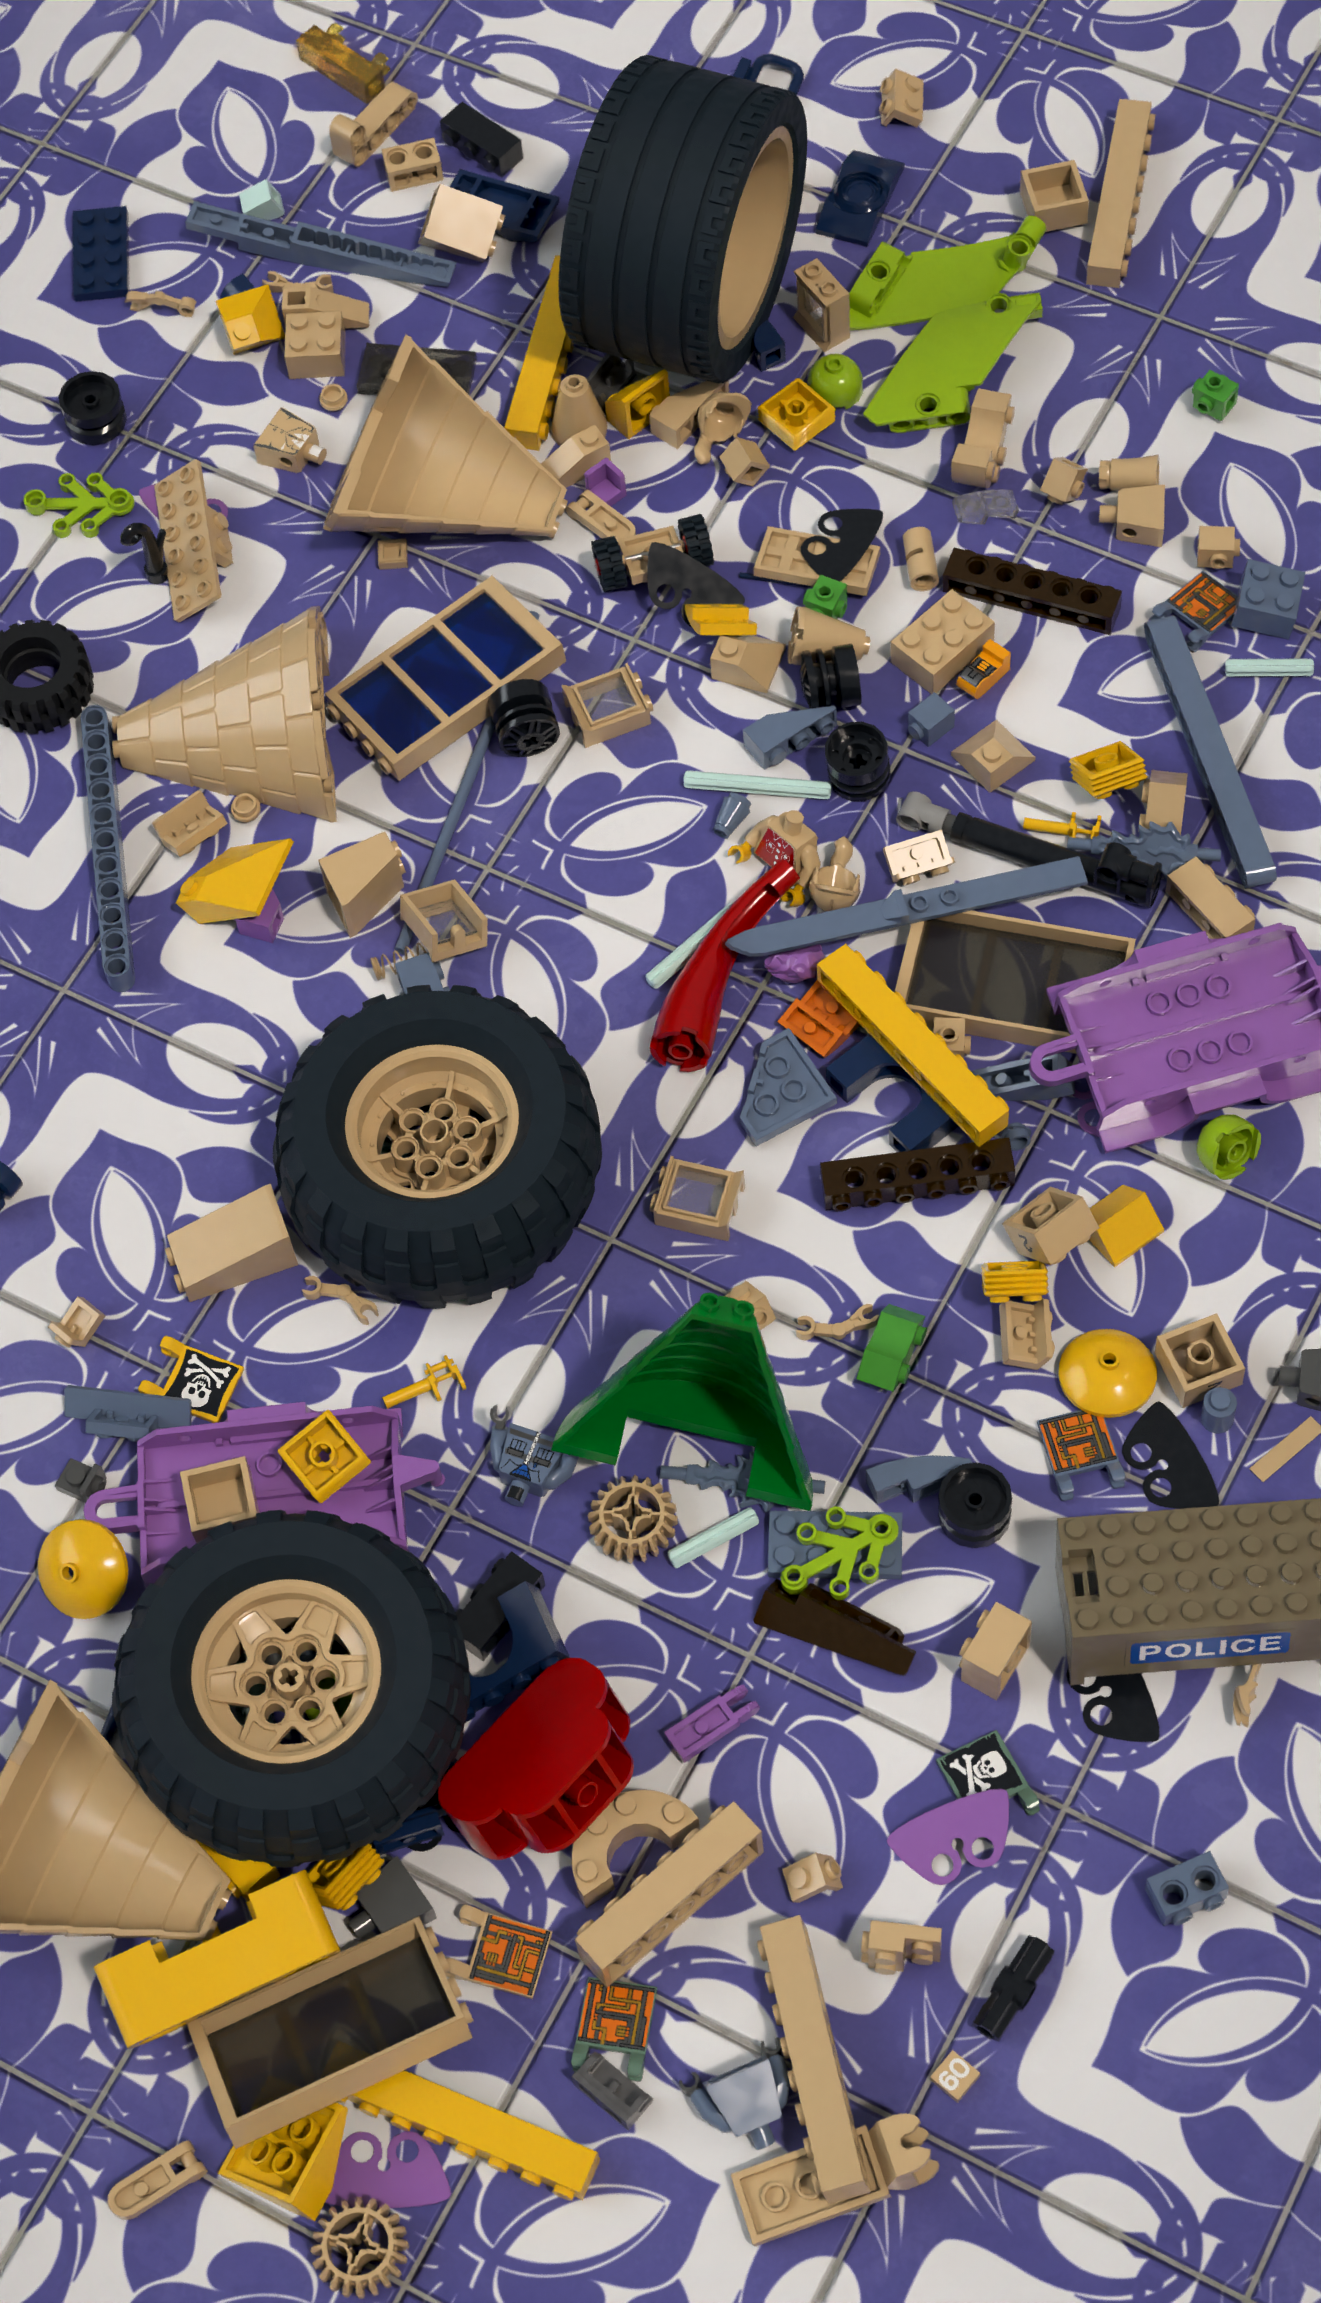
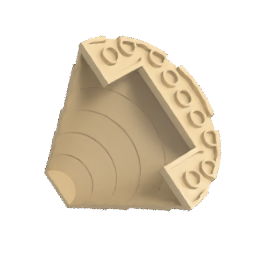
M405 334L346 465L331 502V507L325 518L323 529L329 532L511 534L515 536H548L553 539L560 524L556 521L557 515L562 516L568 500L564 499L567 489L515 437L513 438L488 411L485 412L435 359L431 360L412 340V337Z
M311 606L287 623H282L255 641L248 642L220 661L213 662L187 680L183 679L155 698H150L119 716H112L113 732L117 734V740L112 741L114 758H120L122 768L161 777L191 787L196 786L226 796L230 794L238 796L248 793L265 805L296 814L305 813L328 820L329 823L337 822L335 775L326 740L323 676H330L328 635L323 612L320 611V606Z
M49 1680L37 1702V1706L30 1715L0 1773V1934L210 1940L218 1924L217 1921L213 1920L217 1909L223 1910L232 1892L227 1889L231 1879L210 1855L201 1848L196 1840H192L180 1832L158 1810L144 1793L133 1771L115 1749L111 1747L87 1716L76 1709L60 1687L57 1686L58 1683Z

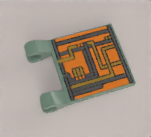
M588 1977L576 2044L571 2060L574 2072L578 2071L589 2058V2051L592 2048L631 2054L627 2068L628 2078L631 2081L637 2082L642 2080L657 1987L614 1981L610 1986L606 1987L598 1978Z

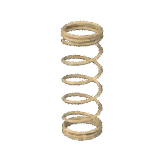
M418 942L416 945L417 956H419V945L424 953H427L422 944ZM406 946V947H405V960L408 959V958H407V949H408L409 952L411 953L412 957H415L414 954H413V952L411 951V949H410L408 946ZM393 951L394 968L385 954L381 956L382 970L376 957L370 959L378 981L382 978L385 979L383 956L393 973L397 975L395 952L400 960L403 961L398 951Z

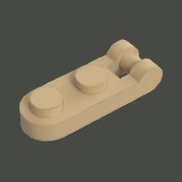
M585 490L579 495L580 499L577 502L572 501L565 508L570 518L580 521L602 539L615 536L618 542V539L636 535L635 526L631 521L590 490Z
M187 2140L178 2144L111 2188L108 2194V2205L116 2217L122 2220L136 2218L189 2183L196 2182L207 2174V2169L203 2162H198L194 2155L195 2148L191 2141ZM177 2162H182L185 2169L175 2174L171 2166Z

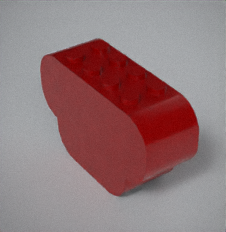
M581 1658L559 1660L546 1668L446 1773L439 1786V1802L468 1844L488 1859L502 1860L510 1858L527 1846L540 1853L561 1851L574 1843L629 1783L634 1771V1761L623 1742L630 1730V1716L600 1669Z

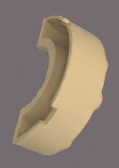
M978 388L971 406L965 443H958L951 462V478L955 483L988 489L992 482H998L1000 466L998 464H1004L1007 448L1003 447L1007 424H1012L1015 414V407L1010 406L1012 394Z
M633 1790L620 1793L573 1843L572 1870L578 1893L585 1907L588 1908L615 1889L610 1873V1862L615 1851L624 1842L635 1837L650 1836L663 1841L673 1850L683 1843L684 1838L695 1828L700 1830L699 1818L680 1800L662 1792Z

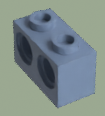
M1208 1851L1147 1878L1145 1890L1163 1926L1170 1923L1178 1926L1192 1919L1193 1913L1205 1908L1206 1912L1222 1906L1225 1903L1224 1899L1227 1898L1229 1886L1214 1857ZM1207 1879L1213 1884V1888L1203 1891L1196 1886L1195 1881ZM1167 1893H1176L1181 1897L1182 1902L1177 1905H1171L1164 1900L1163 1896Z

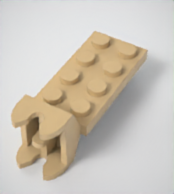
M907 2113L896 2114L877 2121L870 2130L866 2125L856 2128L871 2193L828 2204L822 2193L817 2194L815 2191L811 2172L817 2170L814 2159H808L805 2147L730 2174L752 2244L756 2247L890 2198L889 2190H908L931 2180L939 2170V2162L930 2159V2149L920 2147L928 2138L929 2133L924 2128L918 2127L921 2123L919 2118Z

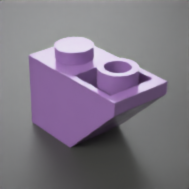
M272 888L260 916L234 919V921H236L239 934L273 943L282 925L284 916L280 902Z

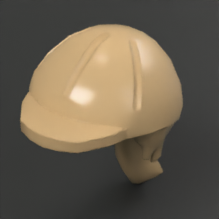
M718 392L707 397L701 404L697 416L701 434L694 447L695 458L698 464L703 465L710 462L711 444L713 442H725L732 436L736 438L741 432L750 414L752 404L745 395Z
M845 836L834 841L835 851L831 857L830 866L821 867L819 870V866H817L812 879L809 881L810 895L816 905L824 911L852 906L861 892L859 889L860 875L858 874L856 878L854 873L845 869L853 854V845Z

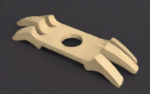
M1253 1664L1246 1684L1237 1686L1236 1690H1234L1233 1713L1238 1726L1242 1722L1245 1727H1248L1250 1716L1249 1704L1257 1697L1255 1690L1258 1683L1255 1681L1261 1664Z

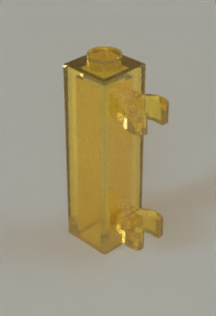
M336 22L331 24L326 32L313 25L296 39L299 59L364 103L368 104L385 88L383 76L390 71V67L384 63L389 60L388 57L380 52L370 62L344 45L345 37L339 34L343 27Z

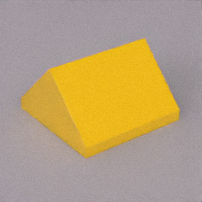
M1121 1185L1089 1208L1100 1227L1091 1234L1089 1241L1114 1268L1164 1232V1228L1146 1193L1125 1185Z

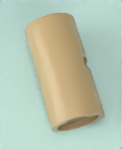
M925 527L911 528L902 537L910 586L916 591H928L935 588L939 583L931 531Z

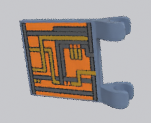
M1202 571L1165 602L1157 604L1152 610L1155 615L1151 617V621L1168 617L1173 612L1195 629L1188 635L1190 641L1187 643V646L1191 651L1196 652L1210 636L1233 618L1237 595L1205 571Z
M1079 1410L1037 1420L1061 1501H1068L1074 1498V1486L1070 1476L1107 1468L1113 1489L1125 1486V1472L1118 1459L1105 1417L1094 1416Z

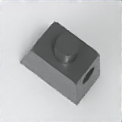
M1305 1349L1301 1352L1299 1367L1280 1365L1278 1385L1297 1387L1296 1403L1299 1406L1321 1411V1349Z
M396 1856L381 1869L380 1876L373 1883L364 1885L356 1894L358 1902L364 1911L349 1920L348 1924L356 1937L360 1939L375 1928L381 1934L416 1917H420L423 1925L435 1920L437 1917L425 1895L398 1856Z

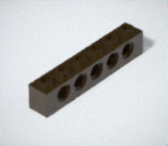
M954 547L943 573V592L945 593L953 589L960 596L1107 635H1111L1121 609L1122 590L1115 589L1112 586L1087 582L1084 579L1060 575L1054 571H1044L1026 564L1009 562L999 557L978 554L968 549L963 550Z
M1009 1137L988 1140L980 1147L971 1142L820 1162V1175L826 1211H846L851 1207L857 1206L877 1207L882 1203L895 1201L908 1203L914 1199L925 1197L938 1199L947 1194L955 1193L969 1195L978 1190L992 1189L998 1191L1004 1190L1009 1186H1015V1166ZM977 1166H984L987 1168V1170L978 1171L974 1168ZM952 1170L956 1173L954 1175H946L943 1172ZM920 1174L923 1175L924 1178L914 1179L911 1176ZM887 1178L893 1180V1182L884 1184L880 1180ZM851 1183L861 1184V1186L857 1188H852L848 1185Z

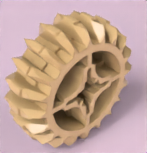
M634 1474L632 1482L626 1483V1479L621 1476L619 1478L620 1485L615 1486L614 1483L609 1481L607 1484L609 1492L599 1489L597 1492L599 1500H592L591 1509L593 1511L588 1514V1520L592 1523L589 1526L590 1534L596 1535L594 1542L597 1546L603 1545V1553L606 1556L614 1551L615 1560L619 1561L623 1555H627L628 1562L632 1564L634 1556L640 1555L641 1561L645 1563L647 1560L646 1553L650 1552L653 1556L657 1557L659 1555L657 1546L667 1549L669 1546L667 1538H674L675 1529L673 1526L678 1524L677 1516L674 1515L677 1512L676 1504L670 1503L672 1498L669 1492L662 1493L663 1487L660 1483L651 1487L652 1483L649 1477L645 1478L642 1483H639L638 1476ZM627 1500V1502L623 1506L615 1507L619 1503ZM639 1500L650 1503L658 1512H652V1509L642 1507L639 1504ZM635 1509L636 1517L635 1521L633 1522V1528L631 1529L629 1521L631 1520V1517L633 1516V1510ZM607 1526H614V1529L624 1531L627 1538L617 1536ZM652 1530L647 1535L639 1538L640 1534L644 1531Z
M356 2197L355 2207L351 2208L347 2200H343L341 2206L344 2211L338 2214L336 2209L331 2207L328 2211L333 2219L330 2222L324 2218L319 2220L320 2226L325 2231L313 2232L312 2237L314 2240L322 2243L311 2247L312 2255L321 2256L313 2262V2266L316 2270L324 2269L320 2273L319 2278L322 2282L331 2280L329 2288L333 2292L339 2290L343 2285L342 2294L344 2297L349 2298L353 2289L356 2288L357 2297L363 2299L365 2288L369 2287L373 2296L379 2294L376 2286L378 2283L382 2282L387 2289L392 2286L387 2278L389 2274L398 2278L401 2276V2271L395 2264L407 2263V2257L399 2253V2251L409 2249L408 2241L400 2239L407 2234L405 2226H397L400 2221L397 2213L388 2216L390 2207L387 2204L382 2205L377 2210V2201L371 2198L366 2208H364L362 2198ZM356 2221H362L358 2222L356 2229L352 2233H339L345 2226ZM373 2222L386 2230L388 2249L382 2248L380 2244L372 2241ZM364 2241L367 2249H361L358 2255H356L352 2247L360 2246L361 2242ZM332 2247L339 2248L341 2252L348 2254L346 2262L348 2270L346 2274L334 2266ZM383 2260L373 2271L364 2275H358L362 2273L364 2266L368 2262H381Z

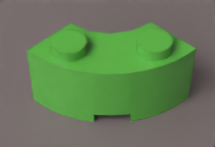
M888 1304L881 1311L873 1336L864 1350L856 1379L892 1392L899 1383L905 1384L911 1366L908 1364L915 1346H921L926 1336L927 1328L923 1327L925 1316Z

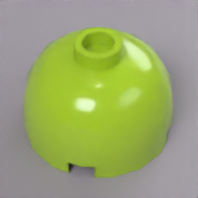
M842 354L822 356L812 365L808 373L807 385L835 407V411L836 408L845 406V409L851 408L860 400L863 394L861 370L848 356Z
M1220 1115L1209 1121L1202 1128L1197 1141L1198 1157L1203 1166L1212 1174L1222 1180L1233 1179L1247 1169L1242 1167V1165L1249 1158L1253 1161L1256 1158L1261 1145V1133L1251 1122L1237 1115Z

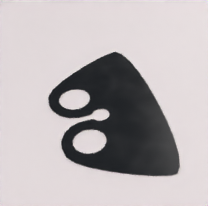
M841 509L824 513L819 518L818 528L826 535L840 537V541L832 543L829 538L812 536L802 543L800 548L801 554L818 575L821 574L837 581L843 580L860 561L875 538L883 520V511L874 509ZM837 517L842 520L843 525L838 530H829L825 527L824 522L827 518ZM814 541H819L826 545V551L815 555L808 551V545Z
M651 543L648 553L647 582L649 596L656 606L662 609H672L681 601L682 590L690 589L692 595L683 603L681 613L685 623L691 627L685 613V604H744V596L739 590L712 569L666 544ZM663 584L670 585L675 591L674 599L668 603L660 601L657 596V590Z
M1159 1401L1155 1402L1134 1425L1123 1444L1122 1450L1127 1463L1135 1469H1149L1156 1466L1157 1462L1162 1459L1168 1462L1166 1470L1157 1469L1146 1476L1143 1482L1145 1496L1150 1502L1168 1508L1185 1509L1218 1506L1219 1496L1207 1465L1191 1437L1167 1406ZM1144 1443L1151 1448L1152 1456L1149 1460L1137 1462L1132 1458L1131 1449L1135 1444ZM1157 1478L1167 1479L1172 1486L1170 1494L1166 1497L1155 1496L1150 1489L1153 1480Z
M1067 1668L1066 1676L1068 1683L1077 1693L1084 1695L1099 1692L1103 1686H1108L1112 1690L1109 1697L1098 1696L1092 1698L1084 1706L1083 1719L1088 1729L1105 1737L1125 1741L1155 1742L1159 1739V1724L1155 1708L1141 1673L1096 1676L1094 1684L1084 1687L1079 1684H1070L1069 1669ZM1105 1705L1110 1708L1112 1720L1108 1724L1101 1726L1092 1721L1090 1714L1095 1706Z

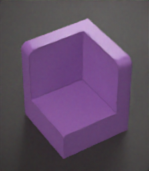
M607 457L584 473L586 490L593 492L608 505H614L627 495L624 473Z

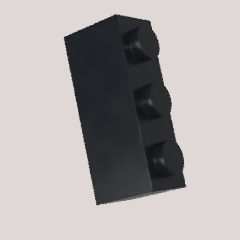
M464 102L459 103L440 120L442 138L447 145L454 146L463 152L467 158L474 159L483 165L487 171L494 172L501 178L524 159L520 138Z
M512 1551L505 1559L501 1558L496 1562L491 1571L492 1575L485 1584L480 1583L473 1590L470 1597L471 1601L464 1609L460 1608L455 1612L463 1634L466 1650L482 1661L488 1657L510 1630V1625L497 1597L524 1581L538 1587L540 1592L545 1587L543 1573Z

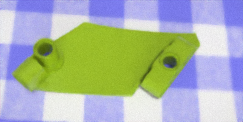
M1029 215L1023 220L1017 232H1013L1010 236L962 246L911 252L908 256L905 255V252L882 241L849 293L850 330L873 329L929 321L936 313L986 302L992 294L999 293L1016 273L1026 268L1028 259L1046 232L1045 223L1040 218Z
M1040 292L1010 297L1003 293H995L986 302L936 313L894 366L864 411L863 416L876 427L889 425V429L895 433L953 426L968 422L971 415L968 391L973 390L975 386L983 384L1000 356L1027 320L1043 318ZM997 309L1005 310L1001 313L994 312ZM926 408H933V409H935V410H933L932 412H924V411H923V410L926 409Z

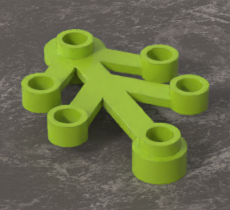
M65 473L59 477L60 488L63 492H71L77 498H46L44 492L38 489L28 491L23 498L26 510L35 516L42 515L46 510L74 509L64 518L57 519L53 523V530L58 538L68 537L71 534V526L94 509H102L94 517L87 518L81 523L83 535L93 538L98 535L100 525L114 515L122 516L128 514L135 505L131 493L123 488L113 489L104 481L100 473H91L88 475L86 482L90 491L100 492L104 497H94L76 481L73 474Z
M831 1507L826 1512L828 1526L832 1529L844 1527L861 1532V1534L852 1539L818 1531L809 1522L800 1524L797 1528V1538L801 1544H816L832 1548V1550L802 1566H787L781 1573L783 1589L789 1594H800L808 1586L809 1578L841 1561L837 1577L830 1582L829 1589L834 1599L843 1600L847 1598L850 1594L849 1582L858 1551L869 1545L867 1561L860 1565L859 1576L866 1584L875 1583L879 1578L878 1567L884 1547L894 1543L898 1537L899 1528L896 1520L887 1514H877L867 1520L847 1515L840 1507ZM834 1514H839L842 1516V1519L839 1522H833L830 1520L831 1516ZM880 1525H885L888 1530L885 1533H878L876 1528ZM804 1530H811L813 1535L809 1538H804L801 1536V1533ZM867 1568L875 1570V1574L870 1577L865 1576L863 1572ZM791 1573H798L800 1578L797 1581H790L788 1576ZM838 1584L846 1587L841 1593L834 1591V1587Z

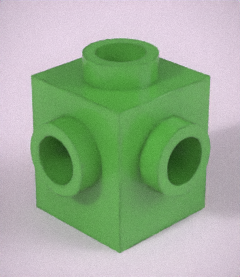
M1209 370L1203 378L1196 380L1192 388V394H1194L1193 407L1203 414H1208L1223 421L1237 403L1239 384L1230 380L1225 375Z
M820 574L813 588H809L806 591L803 605L832 618H842L847 609V584Z

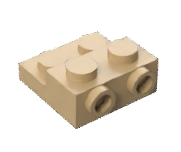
M871 1920L870 1932L863 1931L861 1962L868 1963L869 1968H875V1972L884 1975H893L896 1971L904 1972L905 1958H909L913 1963L919 1965H931L933 1961L940 1962L942 1928Z

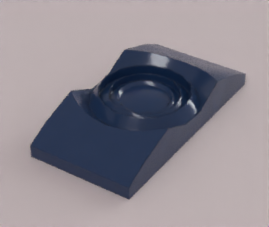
M853 150L841 166L833 191L826 197L816 226V234L868 247L905 168V163Z
M462 169L458 171L450 185L451 188L503 206L501 214L505 215L501 230H495V232L509 241H538L560 202L558 196Z

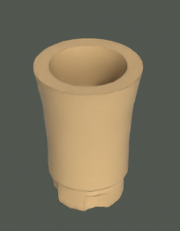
M1159 454L1139 458L1112 459L1111 461L1100 460L1099 489L1111 488V491H1119L1125 488L1159 485Z

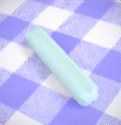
M1311 658L1227 659L1225 662V674L1228 677L1312 676L1314 673V661Z
M748 1507L670 1549L667 1553L671 1564L675 1568H679L755 1527L759 1523L758 1516L751 1507Z

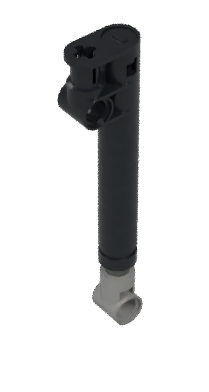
M915 791L907 794L896 816L897 824L907 831L917 832L921 828L930 832L942 830L943 834H950V840L960 844L965 843L966 846L1027 867L1080 856L1088 881V885H1085L1086 887L1147 908L1153 906L1159 891L1162 863L1156 862L1155 865L1139 861L1137 856L1132 855L1131 851L1120 843H1108L1101 858L1098 859L977 817L973 818L972 815L959 812L957 816L952 815L951 810L932 804L926 795Z

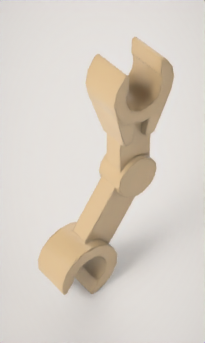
M268 271V278L273 282L262 280L263 285H269L271 292H282L283 288L314 287L334 292L331 275L328 274L320 275L313 282L292 283L277 272Z
M129 291L125 299V303L132 302L130 307L132 311H140L153 304L165 305L178 309L179 314L184 317L193 316L196 304L193 298L183 297L178 299L168 296L162 291H156L153 294Z
M315 1276L305 1278L306 1285L317 1286L313 1291L302 1289L306 1299L316 1300L320 1296L340 1298L352 1307L358 1320L364 1325H369L368 1318L362 1315L364 1311L371 1310L376 1316H379L375 1303L357 1296L348 1284L321 1283L320 1279Z
M865 1304L848 1320L842 1323H815L811 1317L801 1316L798 1318V1325H808L810 1329L808 1331L796 1330V1336L801 1340H809L814 1335L841 1340L853 1331L875 1327L878 1323L879 1315L874 1316L872 1319H865L863 1315L873 1311L872 1304Z

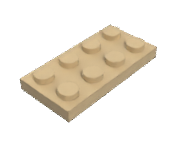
M768 526L754 565V576L813 587L820 575L804 559L800 548L806 539L820 535ZM826 537L829 538L832 543H838L840 541V539ZM814 541L808 545V551L819 555L826 551V545L822 542ZM870 545L852 571L840 581L847 584V593L867 596L880 557V546Z

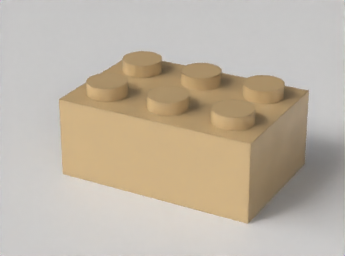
M951 589L891 641V663L930 694L937 693L982 652V646L989 639L994 641L995 622Z

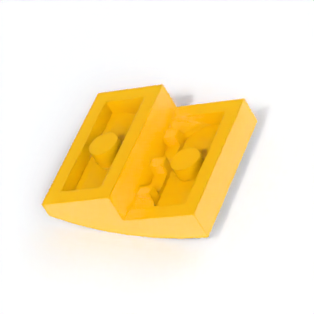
M685 604V613L693 630L699 635H757V623L749 620V608L742 604Z

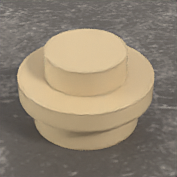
M338 384L325 386L319 397L321 406L329 411L340 410L348 401L346 391Z
M248 793L236 796L231 805L233 817L240 822L253 821L261 812L259 800Z

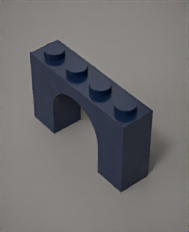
M870 1034L826 1067L827 1084L846 1103L874 1082L885 1078L905 1080L919 1091L921 1101L918 1106L889 1129V1145L896 1152L932 1148L958 1127L944 1110Z
M527 1581L497 1597L512 1630V1650L505 1664L490 1675L474 1677L469 1671L471 1697L465 1722L472 1720L476 1716L475 1713L484 1707H492L504 1700V1696L513 1690H521L528 1687L533 1682L532 1679L539 1676L546 1668L552 1666L557 1661L570 1658L539 1588Z

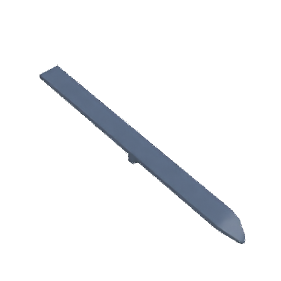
M1080 856L905 895H903L901 889L895 890L886 899L755 927L731 937L725 942V945L730 950L749 957L767 956L1088 885V881Z

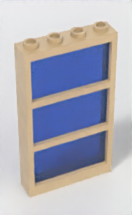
M490 576L325 693L328 702L326 709L334 721L340 720L343 723L345 731L352 739L357 737L361 747L369 757L374 755L378 759L377 762L385 774L391 773L400 781L490 717L488 701L491 694L499 687L520 679L540 681L565 663L566 657L562 643L493 576Z

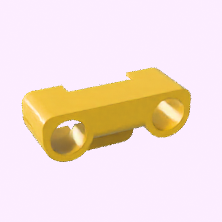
M299 1871L248 1894L250 1901L246 1902V1905L252 1916V1921L221 1934L217 1926L210 1940L204 1939L202 1944L169 1958L162 1941L152 1945L150 1940L94 1966L93 1968L127 2049L136 2048L187 2025L186 2023L197 2019L199 2016L341 1952L307 1871Z

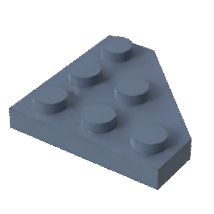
M790 1028L762 1042L757 1065L749 1084L746 1102L740 1114V1124L756 1147L837 1104L836 1095Z

